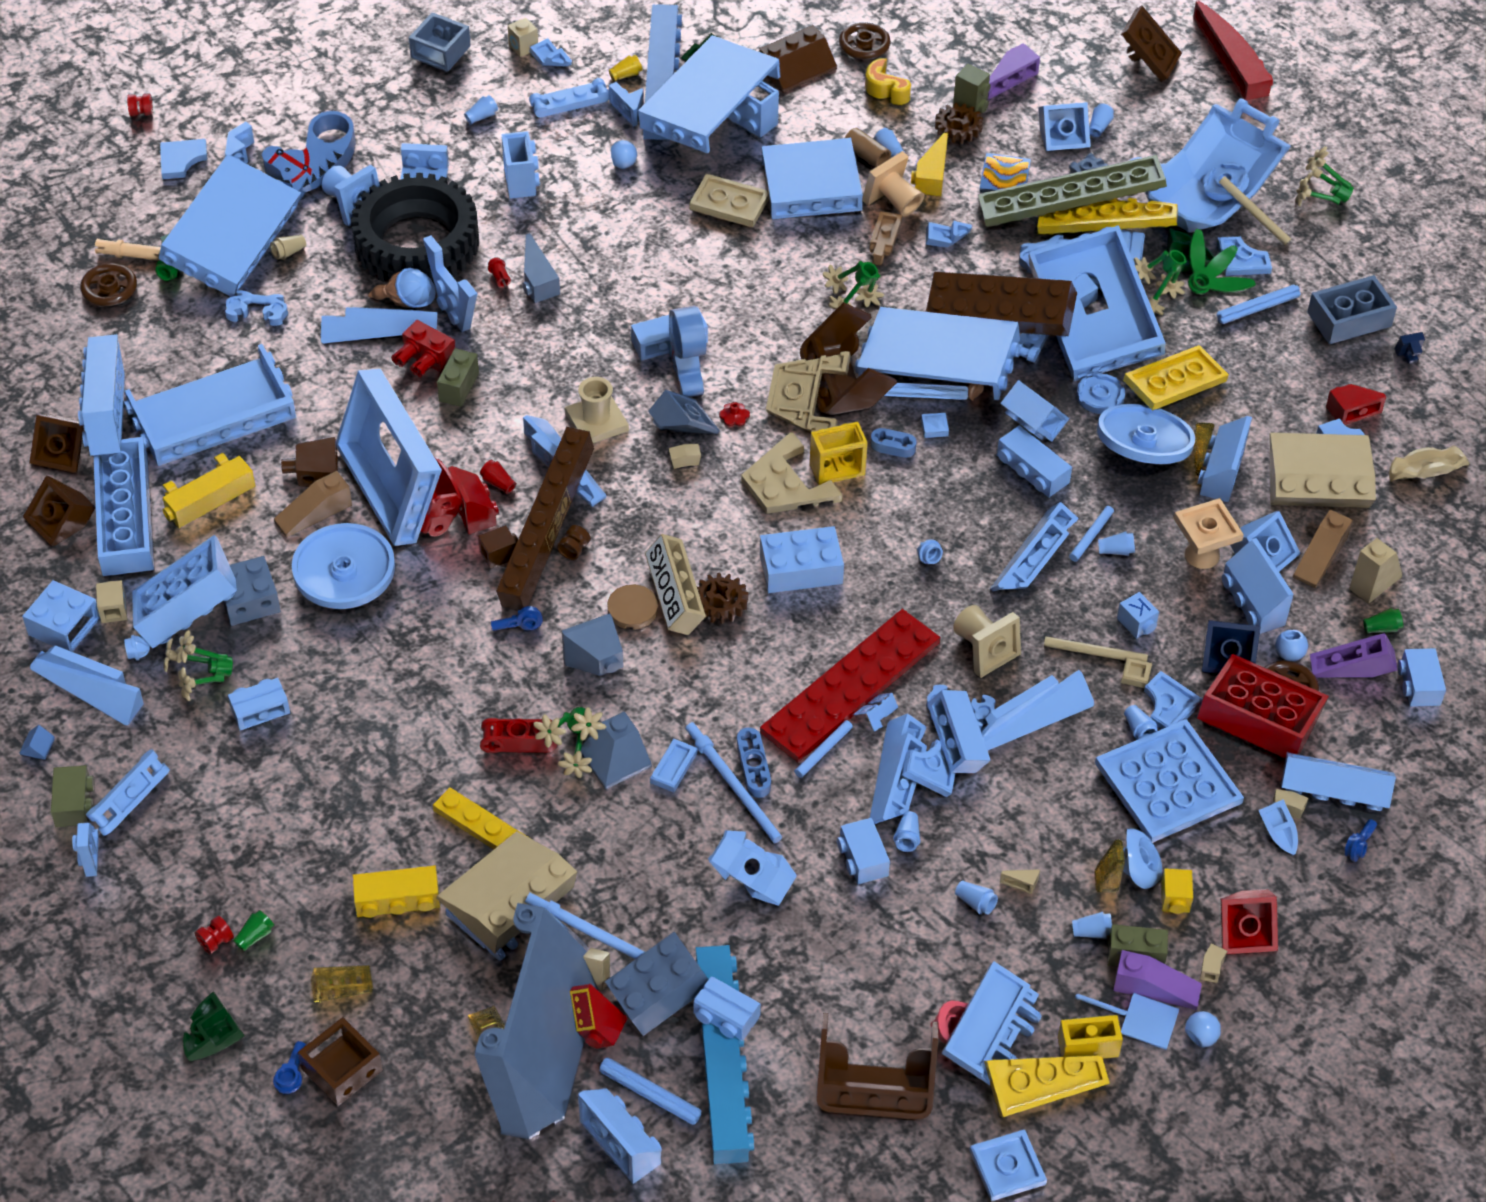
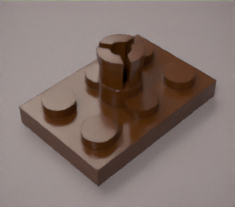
M1141 5L1135 9L1121 35L1129 44L1127 54L1135 52L1128 56L1130 60L1137 62L1142 59L1151 69L1152 73L1163 82L1169 78L1182 52Z

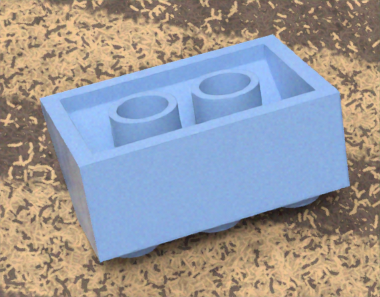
M1246 416L1219 426L1217 436L1212 435L1208 448L1212 452L1206 453L1203 466L1207 468L1206 471L1201 470L1197 483L1202 485L1200 495L1214 499L1220 498L1222 501L1229 502L1245 450L1252 417Z
M1257 538L1252 539L1226 562L1222 574V583L1234 596L1235 604L1241 607L1245 613L1248 624L1261 626L1260 634L1286 625L1294 594Z
M608 1089L585 1090L578 1094L581 1124L632 1184L661 1165L662 1148L659 1142L653 1136L649 1138L643 1131L644 1127L641 1121L636 1116H630L626 1111L624 1102L618 1095L613 1096Z

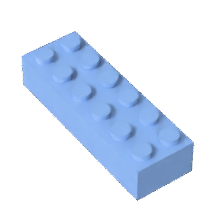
M118 335L88 337L87 347L83 348L84 359L82 364L84 372H81L82 385H80L81 397L79 398L80 410L78 411L80 426L84 425L85 432H82L84 447H89L90 456L121 453L125 372Z
M143 437L121 439V453L93 456L97 550L103 576L154 570L148 456Z

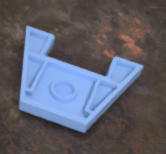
M430 235L423 238L438 296L437 303L442 311L445 310L451 323L457 325L464 332L471 328L478 293L467 280L455 281L444 267L442 248Z

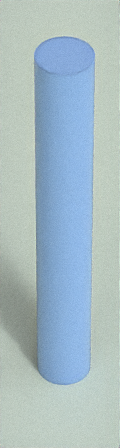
M1106 506L1069 555L1072 561L1077 562L1100 532L1114 513L1112 507Z
M845 720L794 770L795 774L802 778L853 728L851 722Z

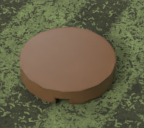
M636 584L622 586L610 594L607 601L608 614H611L614 624L620 628L633 627V630L649 626L657 616V597L645 586Z

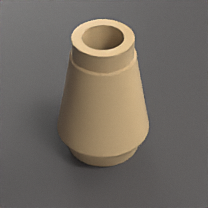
M302 234L278 237L270 243L271 253L277 260H285L306 247V240Z

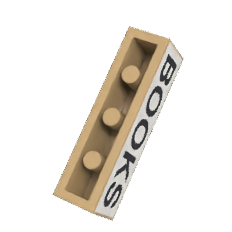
M661 534L645 552L668 630L689 635L706 615L682 539Z

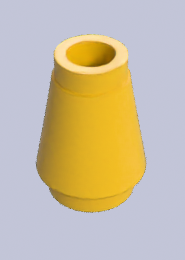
M628 55L608 71L611 79L615 82L639 75V72L643 69L636 55Z

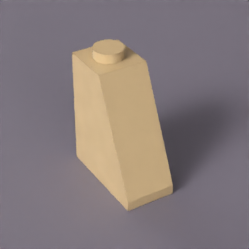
M1378 538L1373 540L1359 553L1349 589L1368 604L1402 577L1397 552Z

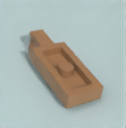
M880 211L870 240V252L873 253L874 265L882 266L884 256H890L902 224V215Z

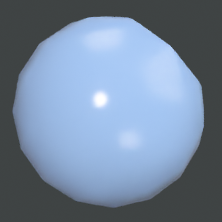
M626 140L615 142L611 146L613 165L621 169L631 167L636 162V147Z
M1298 630L1282 632L1277 637L1275 643L1278 655L1286 661L1293 662L1302 659L1306 655L1309 646L1307 638Z
M1199 1011L1188 1018L1185 1032L1196 1045L1202 1048L1210 1047L1219 1039L1221 1025L1217 1017L1211 1013Z

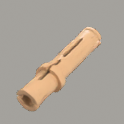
M97 239L95 242V246L98 247L95 248L96 254L115 255L116 258L124 256L155 261L160 260L161 247L124 243V240H117L116 242Z

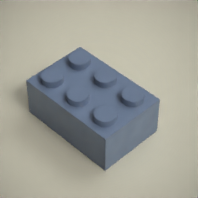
M1375 275L1312 292L1307 313L1330 345L1392 327L1397 306Z
M673 932L610 977L605 983L631 1021L644 1036L694 1000L701 989L703 990L704 985L709 979L677 934Z

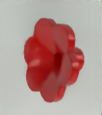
M732 402L724 405V409L719 412V417L724 420L727 426H742L745 424L746 419L750 417V412L745 409L744 404Z

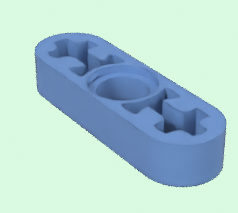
M743 728L737 734V749L747 791L753 797L762 798L770 793L771 777L761 735L754 728ZM747 738H750L752 742V749L749 750L748 743L745 740ZM751 758H756L761 761V764L752 767L746 762ZM759 775L762 787H758L755 783V776Z

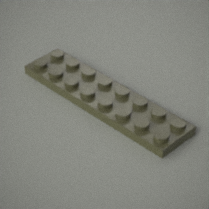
M1157 155L978 194V199L985 225L988 227L998 226L1010 221H1020L1033 216H1043L1051 212L1065 211L1078 206H1088L1096 202L1111 201L1114 198L1133 196L1146 191H1156L1167 187V183Z

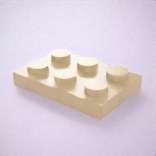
M706 174L689 203V210L754 227L770 198L769 191Z

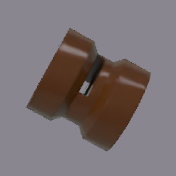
M571 525L565 533L566 537L561 538L558 542L557 550L565 558L577 560L582 553V548L588 545L591 537L581 526Z

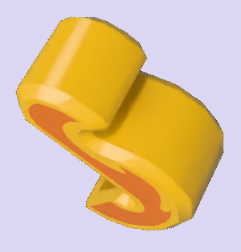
M886 58L872 61L867 67L865 76V89L867 93L880 99L890 97L891 103L895 105L908 103L911 93L910 81L886 74Z

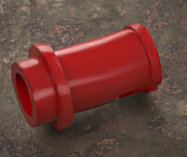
M495 257L488 262V271L493 274L497 286L503 288L502 279H504L506 286L511 283V278L505 269L506 264L504 260Z

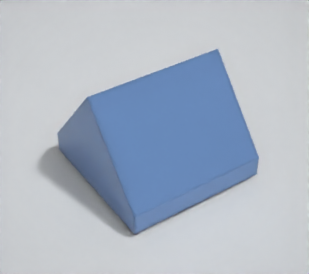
M38 725L29 731L19 753L23 756L45 760L55 737Z

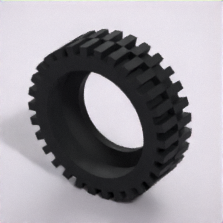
M410 173L403 174L404 179L399 180L396 175L391 177L390 183H387L385 179L379 181V188L372 185L369 188L370 194L364 192L361 195V200L356 201V209L353 208L351 217L355 253L358 261H361V266L364 270L368 269L369 274L373 277L378 274V280L382 282L387 278L390 280L394 274L401 272L403 269L413 268L425 273L434 284L425 247L405 248L382 240L385 232L393 224L403 219L412 217L431 218L442 223L449 230L450 234L437 243L442 248L444 267L453 278L457 276V269L463 272L466 269V263L471 264L473 255L476 256L479 231L475 202H472L471 195H466V189L462 186L458 188L457 183L453 180L448 184L446 177L441 176L439 180H436L435 174H429L428 178H423V173H416V178H410Z

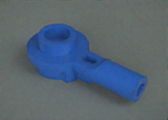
M526 606L518 610L517 615L491 621L493 631L517 626L524 630H535L541 626L543 619L541 612L536 607Z
M1369 819L1360 833H1353L1348 838L1345 856L1350 857L1351 861L1356 862L1359 858L1365 856L1367 851L1366 840L1370 838L1377 827V823L1374 820Z
M297 1041L295 1043L288 1063L282 1064V1067L275 1073L273 1084L280 1093H293L302 1085V1076L298 1069L300 1065L298 1051L306 1046L304 1042Z

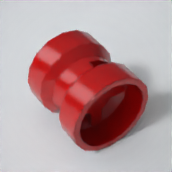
M144 93L142 96L128 94L127 104L130 117L138 116L139 114H144L145 116L153 115L151 93Z
M220 916L213 918L209 926L201 927L194 932L199 944L210 955L218 950V946L221 943H228L234 939L232 930Z

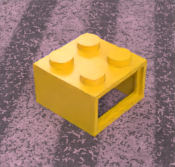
M858 421L811 432L809 465L818 485L830 480L834 483L865 475L868 442Z

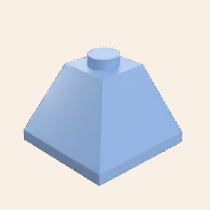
M1275 511L1242 526L1240 529L1244 534L1243 540L1230 545L1236 554L1252 539L1257 538L1278 571L1282 570L1301 554L1280 511Z

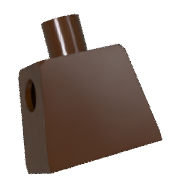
M335 437L297 444L296 458L281 459L282 474L296 473L298 485L309 487L315 481L338 471V452Z

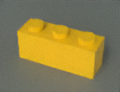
M436 865L353 874L354 902L357 917L372 918L383 914L398 915L409 911H430L440 908V901L437 899L439 889Z

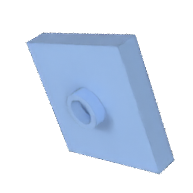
M1025 1129L970 1146L969 1151L991 1202L1046 1185L1047 1179Z

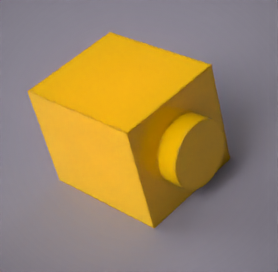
M1164 868L1161 881L1162 911L1174 914L1190 913L1193 901L1192 870Z

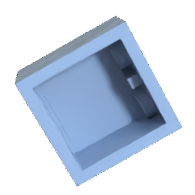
M763 81L759 83L758 87L770 93V95L762 101L748 95L727 117L759 138L778 125L779 91Z
M529 131L501 134L503 164L509 199L536 196V186H540L538 172L535 173V170L539 169L538 157L533 156V154H536L535 141L530 140Z
M1019 380L1001 402L1007 408L1005 413L1040 440L1046 437L1052 442L1070 419Z
M54 580L22 616L29 636L51 646L56 645L71 652L74 651L100 619L95 598ZM83 616L89 617L90 620L70 642L68 634Z

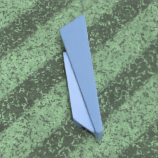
M346 307L345 316H321V342L324 344L402 335L416 320L437 330L438 312Z
M526 415L523 417L524 434L531 439L532 453L549 467L561 437L547 420ZM585 469L576 493L593 507L605 499L606 494Z
M1061 502L1049 508L996 579L990 590L1027 588L1069 535L1066 530L1079 518Z
M56 645L51 647L46 653L40 651L30 665L32 671L124 725L130 724L144 704L140 688L127 685L122 671Z
M1080 670L1070 675L1061 683L1051 675L989 713L985 718L988 725L980 729L987 751L1094 706V700Z
M908 713L887 723L870 818H872L874 824L903 815V813L908 812L917 782L902 775L905 756L910 750L926 751L927 745L922 743L921 739L927 727Z

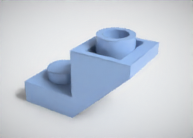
M244 122L228 132L225 157L229 154L244 163H248L246 147L254 143L252 126L249 123Z

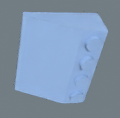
M215 535L132 591L133 627L152 648L159 644L167 643L173 634L190 627L195 619L201 615L209 614L214 609V606L222 601H228L237 591L236 579Z

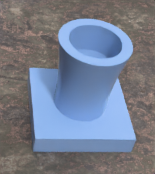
M372 165L365 167L354 175H351L343 166H334L325 173L322 180L323 191L327 195L337 197L343 223L348 227L351 226L353 208L356 209V201L361 200V195L364 192L370 194L369 188L372 185L380 187L376 168Z

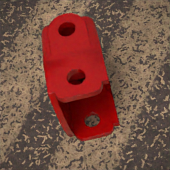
M439 458L436 461L442 471L420 531L424 534L429 533L431 536H440L448 530L462 502V496L454 478Z

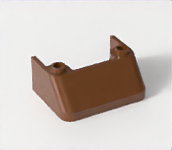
M843 302L803 342L800 348L801 360L818 359L824 355L826 357L840 355V352L845 351L850 352L852 356L859 348L857 332L872 318L871 314ZM849 362L847 376L822 373L817 404L819 410L828 415L869 409L894 387L897 381L870 368H867L856 378L851 362Z
M823 1013L816 1097L817 1103L822 1110L833 1113L917 1120L924 1119L930 1115L933 1109L939 1039L938 1022L932 1021L930 1049H913L907 1055L905 1068L848 1064L849 1052L847 1047L839 1041L827 1040L829 1013Z

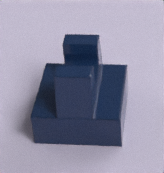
M1423 332L1400 336L1394 347L1397 357L1404 355L1408 364L1418 362L1417 355L1422 354L1421 347L1426 340Z

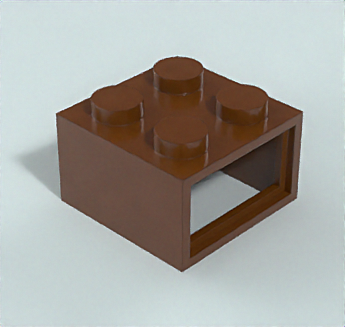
M344 1017L298 1051L301 1069L337 1106L383 1071L380 1053ZM341 1029L342 1036L314 1058L308 1055Z

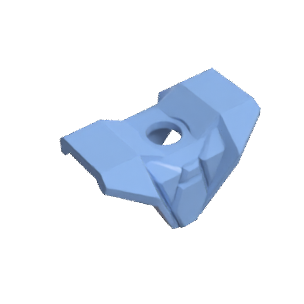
M725 830L717 848L708 858L709 862L725 880L728 876H731L742 883L753 898L778 906L797 876L783 855L765 852L763 848L746 839V832ZM756 859L759 863L758 871L752 875L746 873L744 868L746 861Z

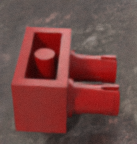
M416 320L402 333L403 346L391 356L394 364H399V367H403L410 358L416 359L417 361L410 366V370L415 376L417 375L420 378L430 368L442 373L455 349V339Z

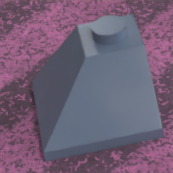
M666 389L648 410L654 418L653 423L662 430L668 429L675 432L718 434L720 431L695 399Z
M610 613L562 630L563 660L566 666L598 676L616 672L624 667L623 650Z
M625 711L601 722L606 725V728L597 730L598 739L595 740L590 735L581 747L582 757L592 758L591 763L588 765L592 768V771L605 790L652 767L639 731Z

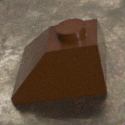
M52 414L36 415L29 463L77 473L84 425L80 426L79 421Z
M46 476L24 513L23 518L51 546H56L83 529L96 507L81 492L50 476Z

